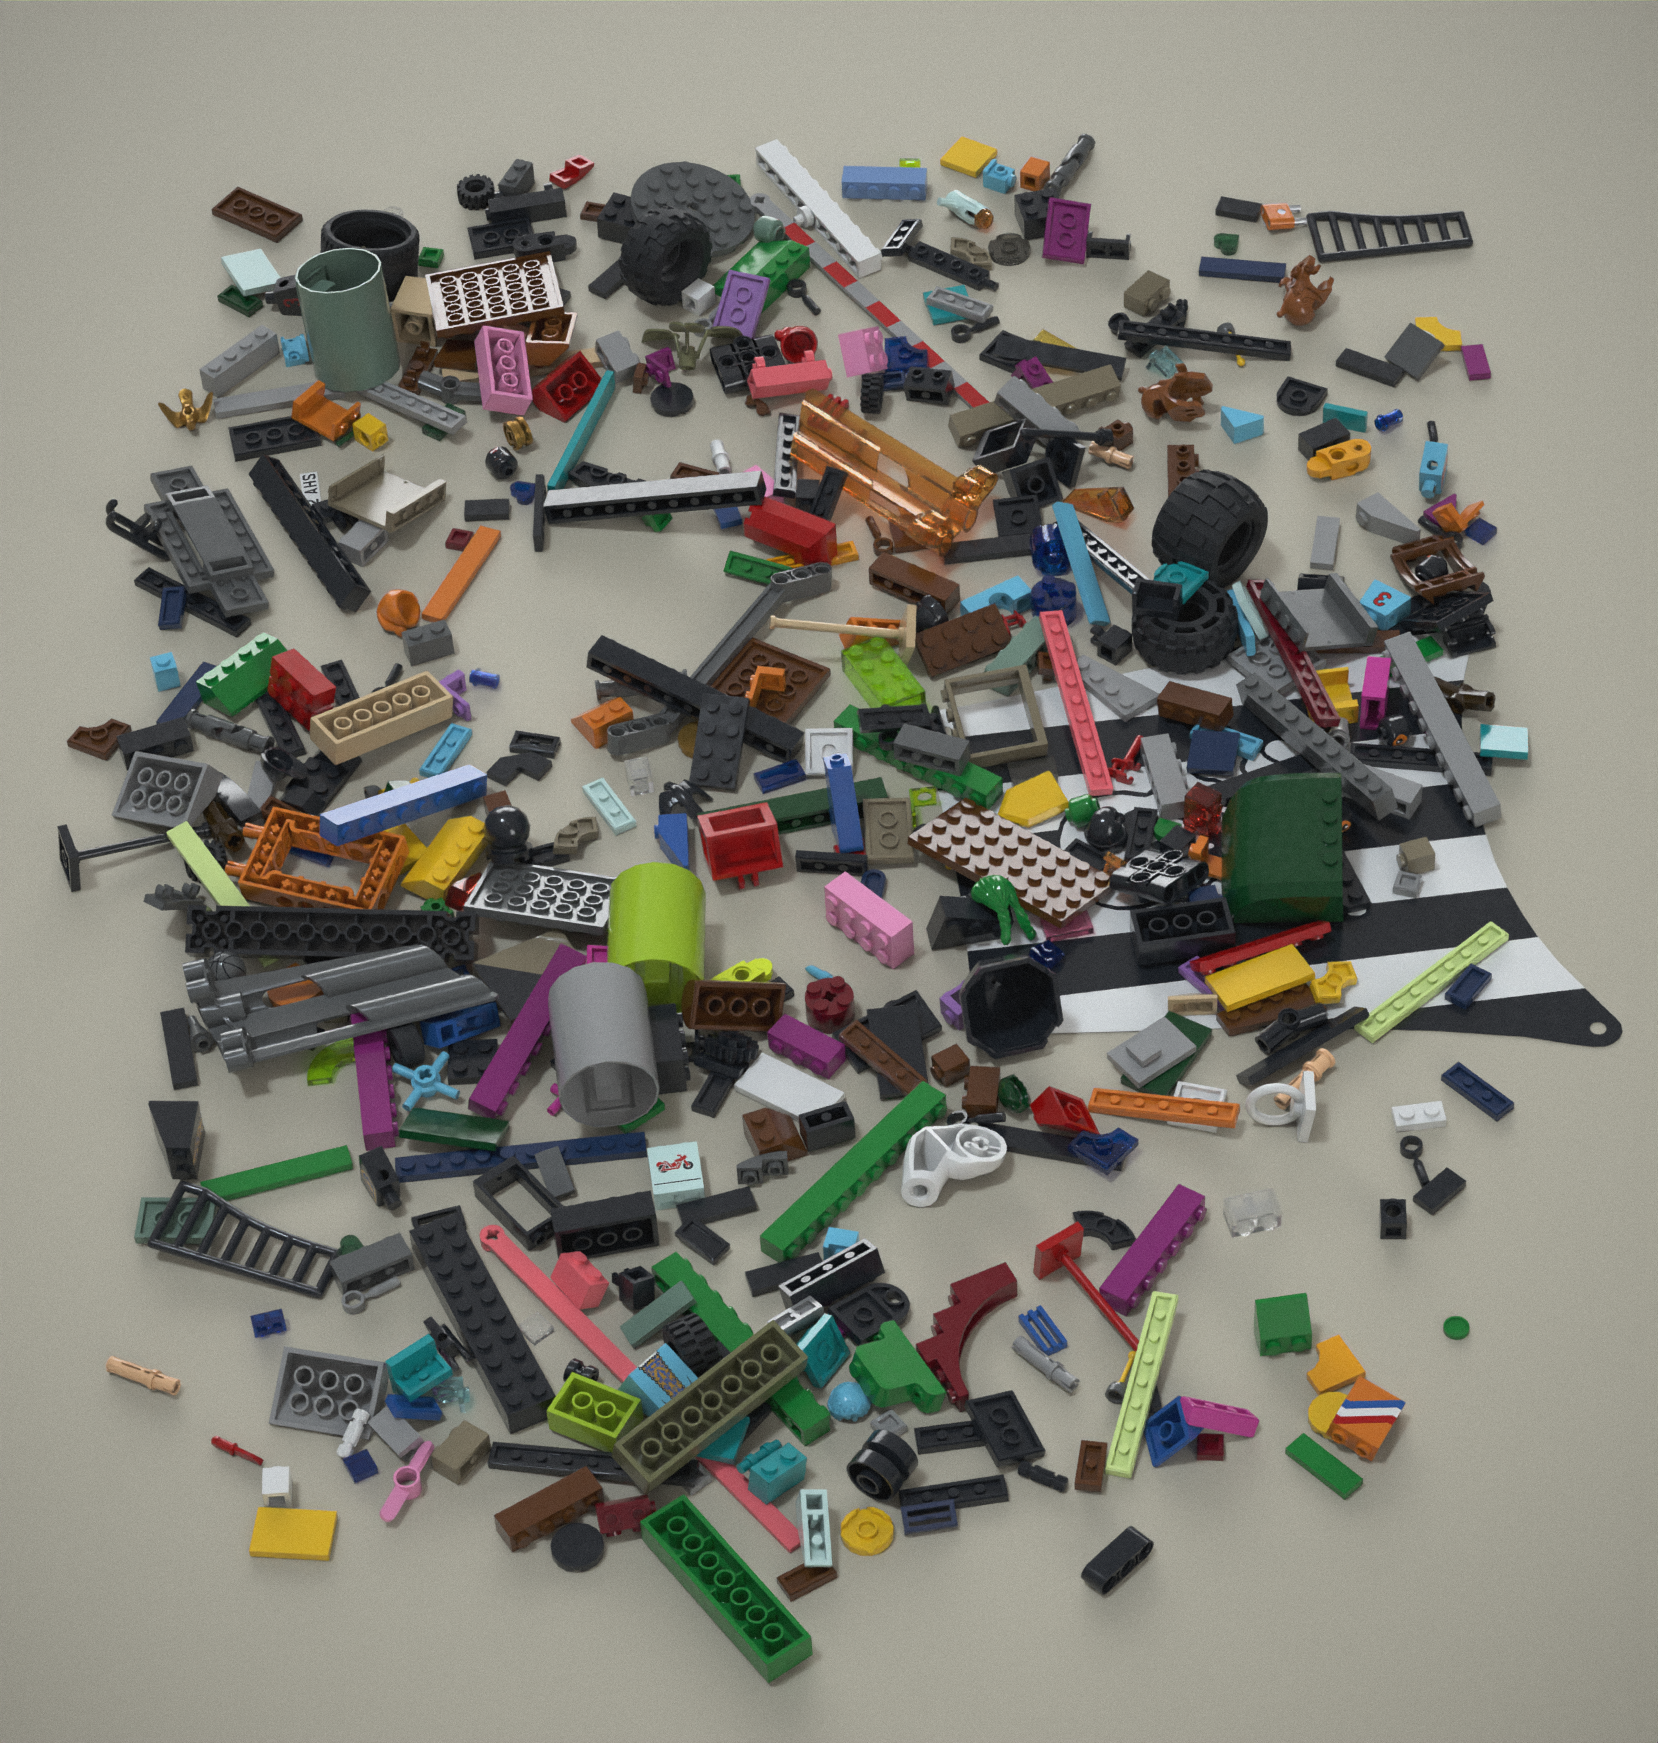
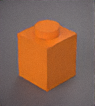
M1030 157L1020 171V188L1031 191L1042 190L1045 183L1050 179V162Z

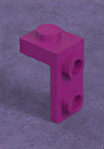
M666 347L646 355V372L649 373V377L654 378L658 383L667 388L671 387L668 372L676 369L672 350Z
M1036 356L1028 361L1024 359L1016 364V370L1011 374L1012 377L1015 376L1019 380L1025 377L1032 389L1053 383Z

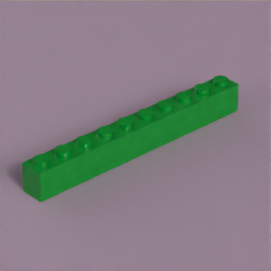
M922 1081L760 1235L761 1252L778 1263L796 1258L807 1244H811L824 1228L831 1225L833 1219L838 1214L846 1211L850 1203L857 1196H861L873 1181H877L885 1169L896 1163L898 1157L907 1149L908 1142L915 1133L924 1127H931L938 1119L944 1117L947 1111L946 1095Z
M674 1252L651 1266L652 1275L655 1276V1285L663 1294L681 1280L685 1283L695 1298L696 1303L682 1314L684 1316L692 1312L697 1314L708 1326L715 1342L720 1341L730 1353L754 1335L749 1324L743 1323L738 1318L734 1308L728 1307L723 1302L717 1290L713 1291L708 1286L702 1274L698 1275L693 1270L687 1258L683 1259L677 1252ZM797 1376L765 1401V1403L772 1406V1412L804 1446L809 1445L830 1431L829 1419L831 1415L828 1409L816 1402L812 1392L808 1388L804 1389Z

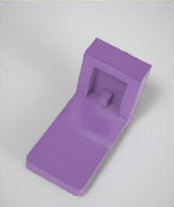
M458 669L452 674L447 675L439 683L453 696L454 713L468 722L472 719L470 705L459 696V694L467 690L465 674Z
M964 980L960 985L951 991L945 992L939 998L941 1014L945 1021L950 1025L953 1024L959 1031L964 1028L959 997Z

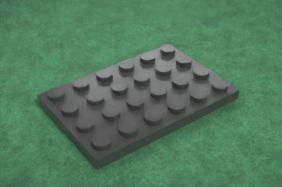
M491 859L465 902L463 911L477 912L480 918H492L497 921H511L522 925L531 924L542 926L543 928L564 929L568 932L577 931L593 936L604 935L608 927L611 883L617 877L515 862L514 864H493Z

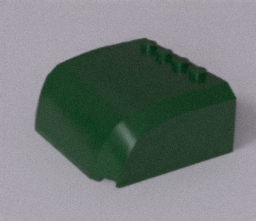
M1292 773L1261 776L1244 783L1232 796L1222 817V896L1226 897L1233 923L1314 922L1318 920L1343 922L1341 773Z

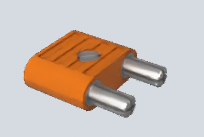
M1287 203L1261 205V216L1264 220V226L1268 230L1292 229L1294 226L1307 224L1306 217H1293V212L1301 211L1300 205H1288Z

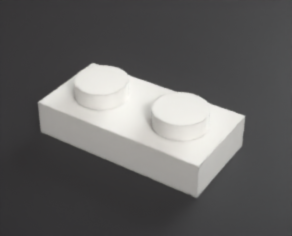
M1442 1101L1392 1107L1391 1111L1396 1133L1446 1126L1447 1120Z

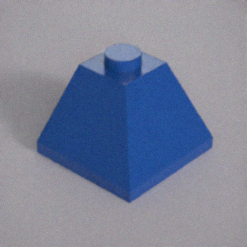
M1177 1396L1146 1421L1144 1434L1153 1467L1157 1468L1193 1441L1204 1429L1187 1424L1180 1402L1181 1396Z

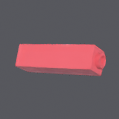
M812 350L804 351L805 357H802V363L765 367V360L762 356L754 358L755 363L752 364L753 369L750 371L747 383L753 399L827 390L829 382L832 380V371L828 368L826 360L815 361Z

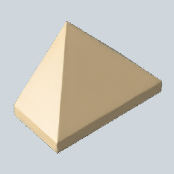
M1187 993L1168 996V1011L1181 1016L1217 1014V994Z

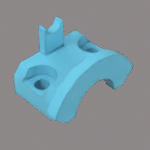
M299 334L295 338L286 340L284 336L280 337L286 367L309 362L304 334Z

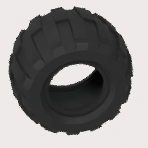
M1203 469L1185 478L1172 491L1163 504L1152 531L1151 546L1153 547V554L1158 558L1161 565L1185 562L1209 572L1207 581L1210 579L1218 583V587L1224 588L1242 575L1258 553L1268 526V511L1259 495L1244 482L1220 471Z

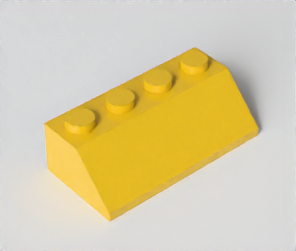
M472 816L448 819L401 882V887L425 899H439L442 897L446 902L489 844L483 832L484 822Z

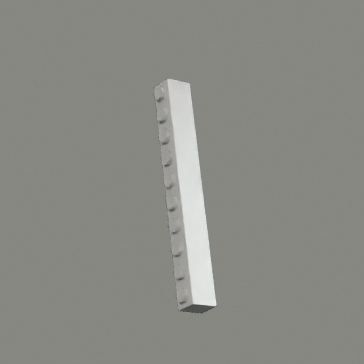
M776 139L755 148L756 164L796 209L805 205L809 207L815 219L812 227L858 278L881 270L882 254L880 250L875 248L870 239L862 234L860 228L853 224L846 213H843L837 202H833L827 191H824L819 186L817 180L809 175L807 169L799 164L797 158L789 153L786 146H783Z

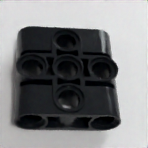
M773 334L752 339L748 336H739L734 339L733 343L709 349L711 361L724 394L743 390L750 391L747 380L751 369H753L752 364L755 363V357L763 356L765 367L786 365Z
M1147 849L1114 871L1110 877L1109 886L1112 891L1134 896L1137 903L1155 901L1170 905L1202 884L1208 877L1209 867L1206 862L1184 857L1183 852L1180 850H1172L1165 853Z

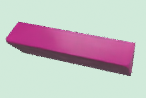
M1181 1396L1180 1399L1187 1424L1253 1437L1260 1421L1248 1409Z

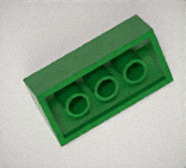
M263 632L257 635L252 641L239 648L237 652L223 660L218 666L205 673L203 677L196 681L203 703L233 717L268 691L272 657L288 650L277 638Z

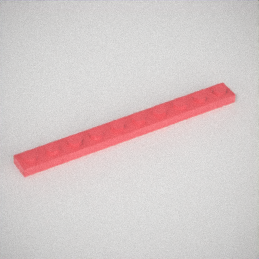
M1063 611L1040 612L1039 621L1088 794L1091 796L1112 795L1114 788Z

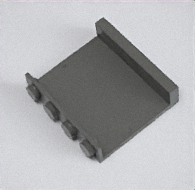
M1329 573L1325 588L1279 592L1274 583L1269 578H1265L1260 598L1300 652L1373 645L1378 626L1337 573Z

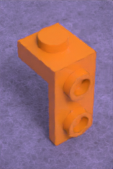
M1483 501L1468 505L1459 514L1453 504L1449 503L1436 508L1432 514L1446 533L1450 531L1460 533L1468 527L1467 523L1480 514L1479 510L1485 504Z
M757 666L755 675H751L750 678L751 689L746 691L745 698L750 699L749 706L756 708L761 689L784 692L786 687L785 669Z
M1200 835L1196 843L1191 844L1188 857L1206 862L1209 867L1208 876L1222 880V858L1209 854V838Z

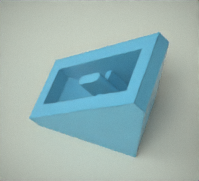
M1222 406L1221 426L1232 442L1236 444L1261 436L1264 433V416Z

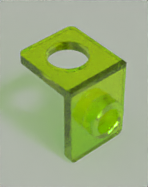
M935 786L909 789L913 827H916L915 807L937 804ZM922 793L931 795L927 800L918 799V796Z

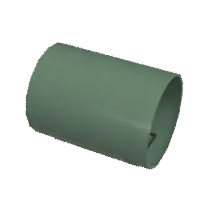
M356 248L333 249L317 254L299 266L295 276V285L310 357L312 358L317 380L325 383V387L330 390L353 392L379 386L391 379L399 370L400 356L382 264L377 255L367 250Z

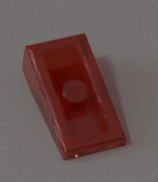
M478 872L452 884L449 888L445 905L457 911H462L465 902L481 878L482 873Z

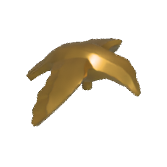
M186 388L178 393L182 411L174 412L164 403H158L163 414L176 428L186 426L189 431L195 430L196 423H205L207 421L212 405L213 392L207 395L204 404L200 408L194 407L192 391Z

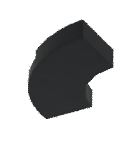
M1085 1210L1072 1212L1074 1223L1078 1221L1084 1228L1083 1237L1099 1238L1107 1243L1111 1250L1132 1246L1136 1240L1132 1230L1119 1219L1115 1220L1099 1211Z

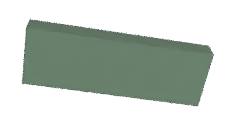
M681 1280L622 1324L620 1329L631 1346L636 1348L662 1329L663 1326L694 1305L696 1300Z

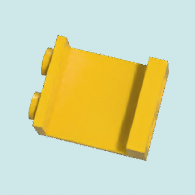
M1348 667L1316 670L1339 717L1347 719L1348 724L1357 723L1359 705L1357 699H1352L1348 684ZM1307 709L1309 719H1311V720L1313 721V719H1312V717H1311V715H1310V713H1309V711H1308V709Z

